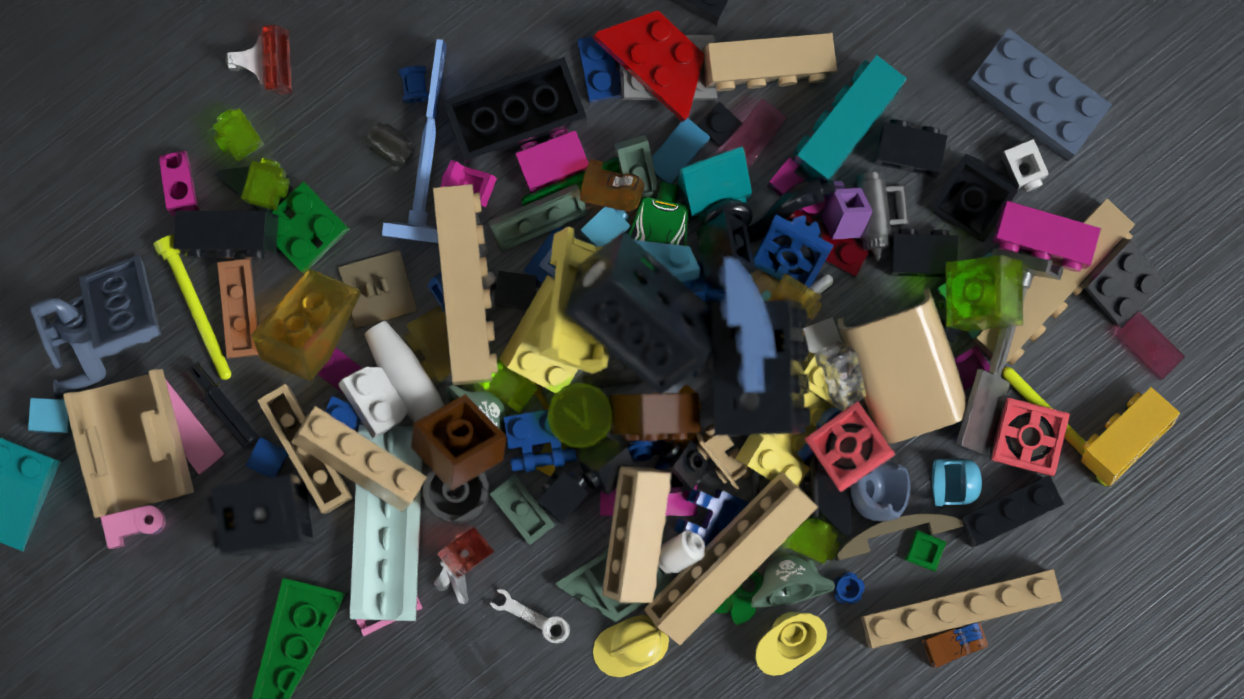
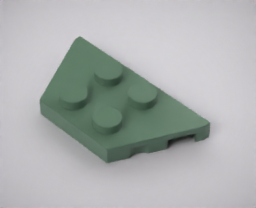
M663 527L661 545L666 542L664 527ZM607 550L558 581L556 585L617 622L645 603L619 602L602 595L608 556ZM659 565L657 568V586L654 591V597L658 596L670 584L669 573L664 572Z

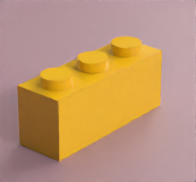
M1152 387L1143 395L1137 392L1126 404L1128 409L1122 415L1117 412L1108 420L1104 426L1107 429L1100 436L1095 433L1083 445L1085 453L1081 462L1109 487L1175 424L1180 414L1176 408Z

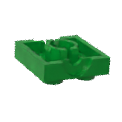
M304 181L272 212L278 215L277 247L302 273H306L350 230L343 220ZM289 207L296 214L292 219L284 213ZM318 238L323 242L319 248L313 244Z

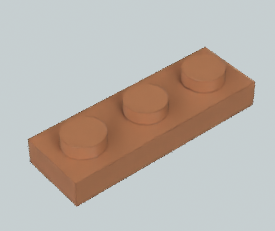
M242 259L217 262L227 358L261 356L251 260Z

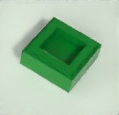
M915 530L904 561L936 572L947 542Z

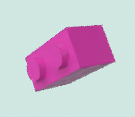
M567 129L557 131L549 136L551 140L538 144L537 140L526 143L520 147V152L515 153L530 193L590 169L576 130L569 133Z

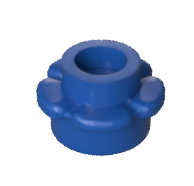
M851 572L844 573L842 577H837L833 582L835 585L834 596L839 602L855 604L860 601L865 585L861 579L857 578L856 574ZM847 585L852 588L850 592H847L845 589Z

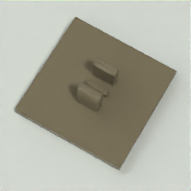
M400 250L338 267L356 329L418 311Z

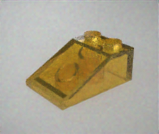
M309 269L251 334L260 359L311 382L330 360L361 295L360 290Z

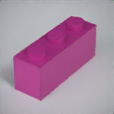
M1007 201L1002 206L992 243L999 244L1000 250L1018 253L1020 250L1030 253L1033 257L1061 262V266L1066 270L1080 272L1081 269H1087L1092 264L1101 228Z

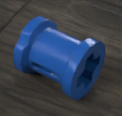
M417 65L399 69V77H402L404 88L402 102L414 104L428 101L429 92L426 90L424 77L426 67Z

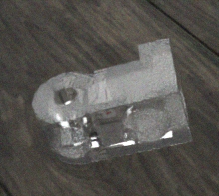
M837 341L814 354L817 365L823 369L830 399L839 410H844L865 398V386L855 350Z

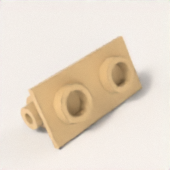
M714 423L706 427V434L703 436L700 432H696L699 441L696 444V448L705 460L712 458L716 463L717 467L714 470L722 482L726 484L730 481L734 488L738 490L739 487L736 480L740 477L742 479L748 478L752 474V470L735 459L740 451L738 448H735L729 454L725 452L734 446V442L728 435H714Z

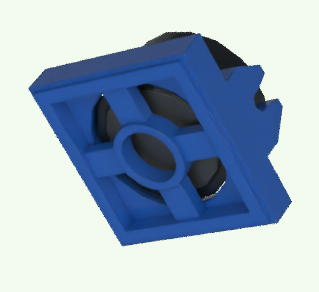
M775 215L753 259L756 268L807 294L828 257L833 244L823 240L818 223L806 221V216L802 215L786 220Z

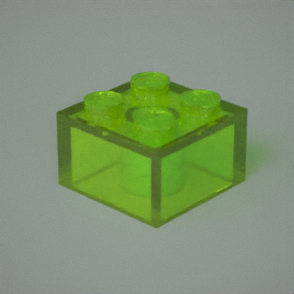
M997 255L946 263V327L970 332L1023 325V269L1021 260Z

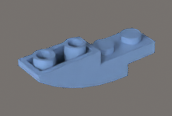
M724 258L725 266L720 268L721 284L726 286V300L722 301V315L724 320H728V326H741V332L737 333L738 352H743V366H739L738 370L740 386H744L745 392H764L763 358H776L770 319L762 297L746 269L738 259Z

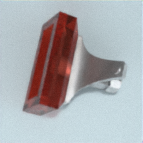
M277 25L263 26L262 36L258 37L256 44L251 49L225 54L226 63L231 71L248 69L258 77L260 84H263L266 90L280 95L292 93L289 30Z
M475 527L451 542L438 553L442 561L441 565L444 568L433 584L439 591H444L449 588L451 583L460 604H465L469 601L465 574L494 553V550Z

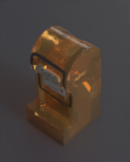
M590 159L584 174L580 201L622 211L636 209L645 189L643 180L635 174L620 175L619 173L603 170V162Z

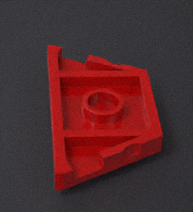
M659 10L600 30L592 37L681 122H684L689 117L705 54Z

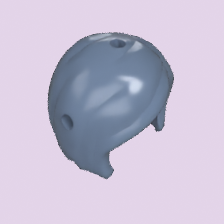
M885 461L869 475L862 477L850 486L851 500L855 508L863 517L873 521H892L898 519L908 505L911 492L908 470L899 463Z

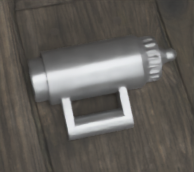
M881 172L862 173L856 175L854 188H862L873 212L860 240L863 243V249L870 250L874 254V259L880 261L883 250L890 247L891 226L910 224L905 186L886 187V182L882 179ZM887 193H893L896 220H890Z

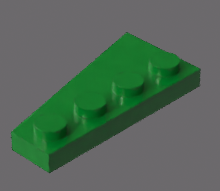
M287 578L282 579L252 699H291L347 593Z

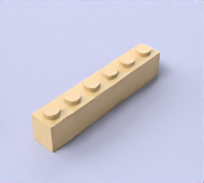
M472 184L433 188L453 385L491 382V373H498L496 353L489 354L488 341H494L493 321L486 322L485 309L491 308L489 289H483L482 277L488 276L486 257L479 256L478 245L485 244L483 225H476L475 213L481 212L480 193H473Z
M1108 199L1100 203L1083 222L1101 228L1091 266L1087 269H1081L1080 272L1063 269L1060 280L1033 276L1031 287L1026 291L1006 363L1008 362L1010 365H1013L1025 352L1021 348L1028 339L1034 342L1046 330L1043 323L1050 316L1056 319L1066 309L1068 304L1064 301L1072 292L1077 296L1084 289L1081 283L1123 238L1129 240L1132 238L1133 235L1129 231L1135 224ZM1051 260L1053 265H1062L1061 262ZM1007 304L983 328L978 336L972 340L991 359Z
M781 471L704 548V557L682 570L644 611L661 631L681 645L818 508L817 505Z
M1049 569L860 617L868 648H876L1060 602L1062 599L1054 569Z

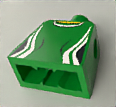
M660 182L657 199L643 198L629 232L630 237L639 241L687 246L688 206L676 203L679 186Z

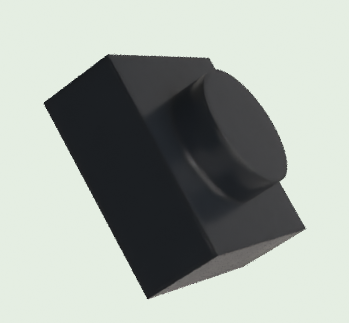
M719 102L697 126L707 133L710 139L721 148L740 129L743 123Z

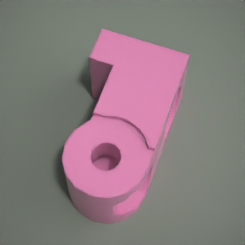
M143 506L102 516L101 521L108 549L123 547V537L139 533L149 535L160 533L166 524L164 512L154 506Z

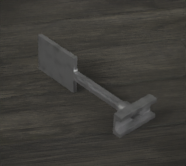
M995 248L993 249L990 261L1005 269L1015 271L1011 282L1013 287L992 355L989 372L977 370L956 442L959 446L985 456H989L1010 382L1001 378V372L1007 360L1026 291L1031 287L1033 276L1060 280L1064 269L1062 266L1053 265V261Z

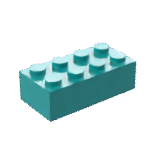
M877 55L871 62L865 59L851 79L854 84L851 87L845 84L832 103L833 111L830 112L826 109L815 122V126L812 129L815 132L814 135L810 137L806 134L796 146L792 155L796 157L794 162L799 165L797 170L808 179L819 176L820 183L829 181L899 93L907 78Z

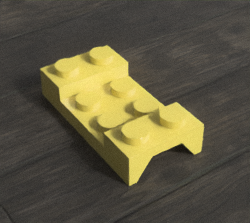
M568 226L554 234L550 264L556 266L549 320L541 325L538 354L593 374L607 368L609 350L568 316L565 310L579 265L603 246L596 247L576 239L574 228Z
M808 351V360L803 361L804 374L809 376V393L804 394V404L810 410V425L805 427V433L749 435L735 458L769 481H772L782 471L798 487L810 469L796 454L807 443L804 438L817 429V422L827 409L834 407L846 410L859 388L858 383L848 377L850 389L832 399L828 393L827 375L835 371L836 368ZM839 370L828 376L830 382L829 390L832 397L849 388L847 376H845V385L834 392L832 391L831 379L842 373Z

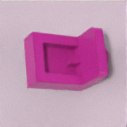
M451 160L448 168L442 175L440 187L472 184L473 193H480L481 206L486 208L497 178L492 174L465 167L459 162Z

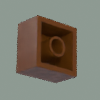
M699 393L609 395V405L612 411L610 434H623V440L625 441L687 439V433L700 432Z
M466 394L413 423L411 448L451 491L503 461L506 435Z

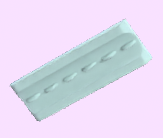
M359 425L358 433L422 473L423 460L411 448L413 426H396L372 439L365 426ZM356 483L350 619L416 621L422 486L412 503L401 512Z

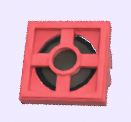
M1008 397L1005 398L1002 414L999 417L993 439L994 447L990 461L1054 477L1070 413Z
M858 401L804 438L840 492L862 477L869 475L875 468L895 455Z

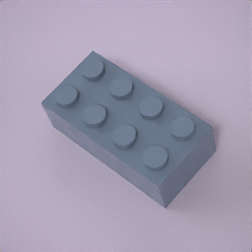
M1010 29L1006 31L966 85L967 88L1066 161H1069L1077 153L1112 106L1110 102Z

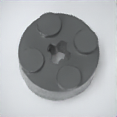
M431 468L427 473V478L423 485L424 500L430 511L440 519L451 523H464L477 517L486 507L490 488L484 472L464 483L463 496L459 499L455 495L449 496L450 488Z

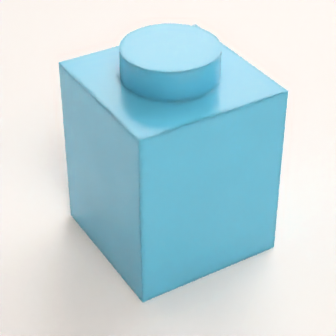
M608 203L581 229V235L591 245L596 247L605 246L621 232L625 231L628 233L631 226L627 223L630 217L619 206L613 209Z
M31 398L28 430L38 433L73 434L65 400Z

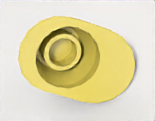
M787 612L776 619L772 629L758 643L755 655L758 667L764 673L772 676L783 675L793 670L823 647L827 637L825 623L818 616L810 613Z
M648 615L634 616L607 628L599 634L593 648L594 660L599 669L609 676H628L661 660L668 649L669 637L654 624Z

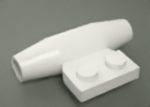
M386 321L378 323L365 332L364 336L377 367L367 366L342 379L339 386L372 439L398 426L406 414L415 423L444 406L439 392L412 349Z

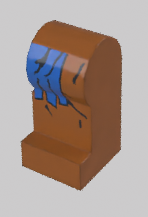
M980 622L952 628L922 639L931 667L934 668L989 646Z

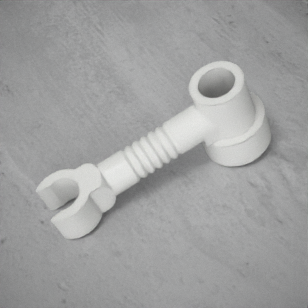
M497 589L498 592L506 596V603L503 606L490 603L494 609L499 611L506 610L519 618L521 617V619L530 624L532 623V625L543 631L544 637L549 642L562 643L568 638L570 628L564 619L560 617L547 618L512 599L507 591ZM561 625L563 629L562 634L555 637L552 633L553 627Z

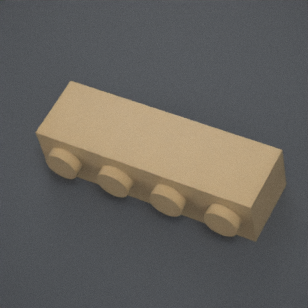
M832 33L708 43L701 50L705 54L703 67L706 88L716 87V91L719 92L734 90L735 85L747 84L748 89L765 87L766 82L778 81V86L794 85L800 79H809V83L812 84L828 81V77L837 71Z
M285 384L258 399V403L320 511L323 514H328L354 499L338 471L291 442L307 417L291 388Z
M316 406L308 414L291 441L401 512L412 503L427 478L419 471Z
M620 466L602 592L603 596L619 602L653 603L654 591L657 586L656 576L661 554L662 533L666 522L665 512L670 492L671 473L649 467Z

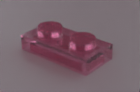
M761 99L724 147L723 151L728 152L743 147L749 170L787 120V116L764 99Z
M1137 312L1115 334L1160 380H1163L1185 358L1140 312Z

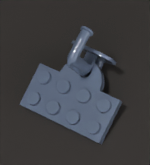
M140 255L79 277L82 295L71 300L69 303L61 299L50 298L30 305L42 342L55 368L62 367L58 345L69 342L85 371L65 380L57 381L53 379L55 398L103 380L106 370L101 360L102 357L117 354L122 349L138 343L148 342L153 337L160 335L146 271ZM56 311L55 323L50 324L46 315Z

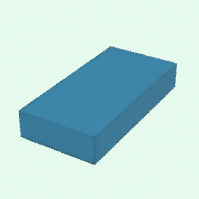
M688 118L681 122L652 156L656 176L663 182L672 184L679 176L680 169L687 167L708 142L710 136Z

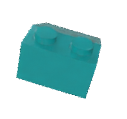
M743 147L680 169L677 185L679 186L684 204L688 206L690 219L698 217L699 221H702L705 212L710 207L725 200H740L747 204L746 199L751 197L752 189Z
M0 437V543L24 551L61 461Z

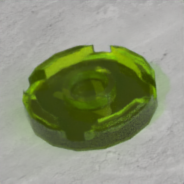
M573 383L564 386L554 395L549 406L547 419L552 433L559 441L570 447L587 448L597 445L607 436L613 423V409L610 400L602 390L591 384Z

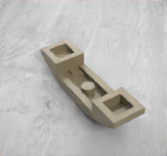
M914 514L902 516L892 521H883L863 530L847 541L834 554L835 559L838 561L870 552L867 541L869 538L926 523L928 534L934 535L963 527L964 523L962 519L940 514Z

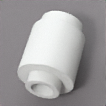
M686 530L663 543L658 561L659 567L666 573H678L700 561L704 557L705 548L702 538L694 532Z

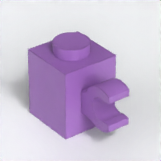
M834 181L836 192L826 195L827 201L821 218L832 240L860 238L873 211L862 188L845 189L842 181Z

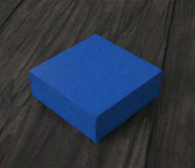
M260 437L245 466L268 478H275L282 469L288 453L285 449Z

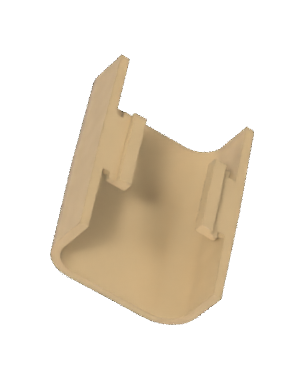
M929 289L924 290L925 300L921 304L859 326L846 327L843 317L838 319V328L869 415L888 444L900 442L955 424L963 420L967 408L968 398Z
M163 369L151 370L149 374L106 386L63 394L95 518L194 493Z

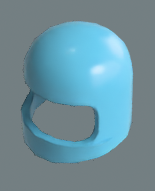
M963 458L933 460L932 496L935 506L966 505L978 499L982 488V476L978 465L974 461Z

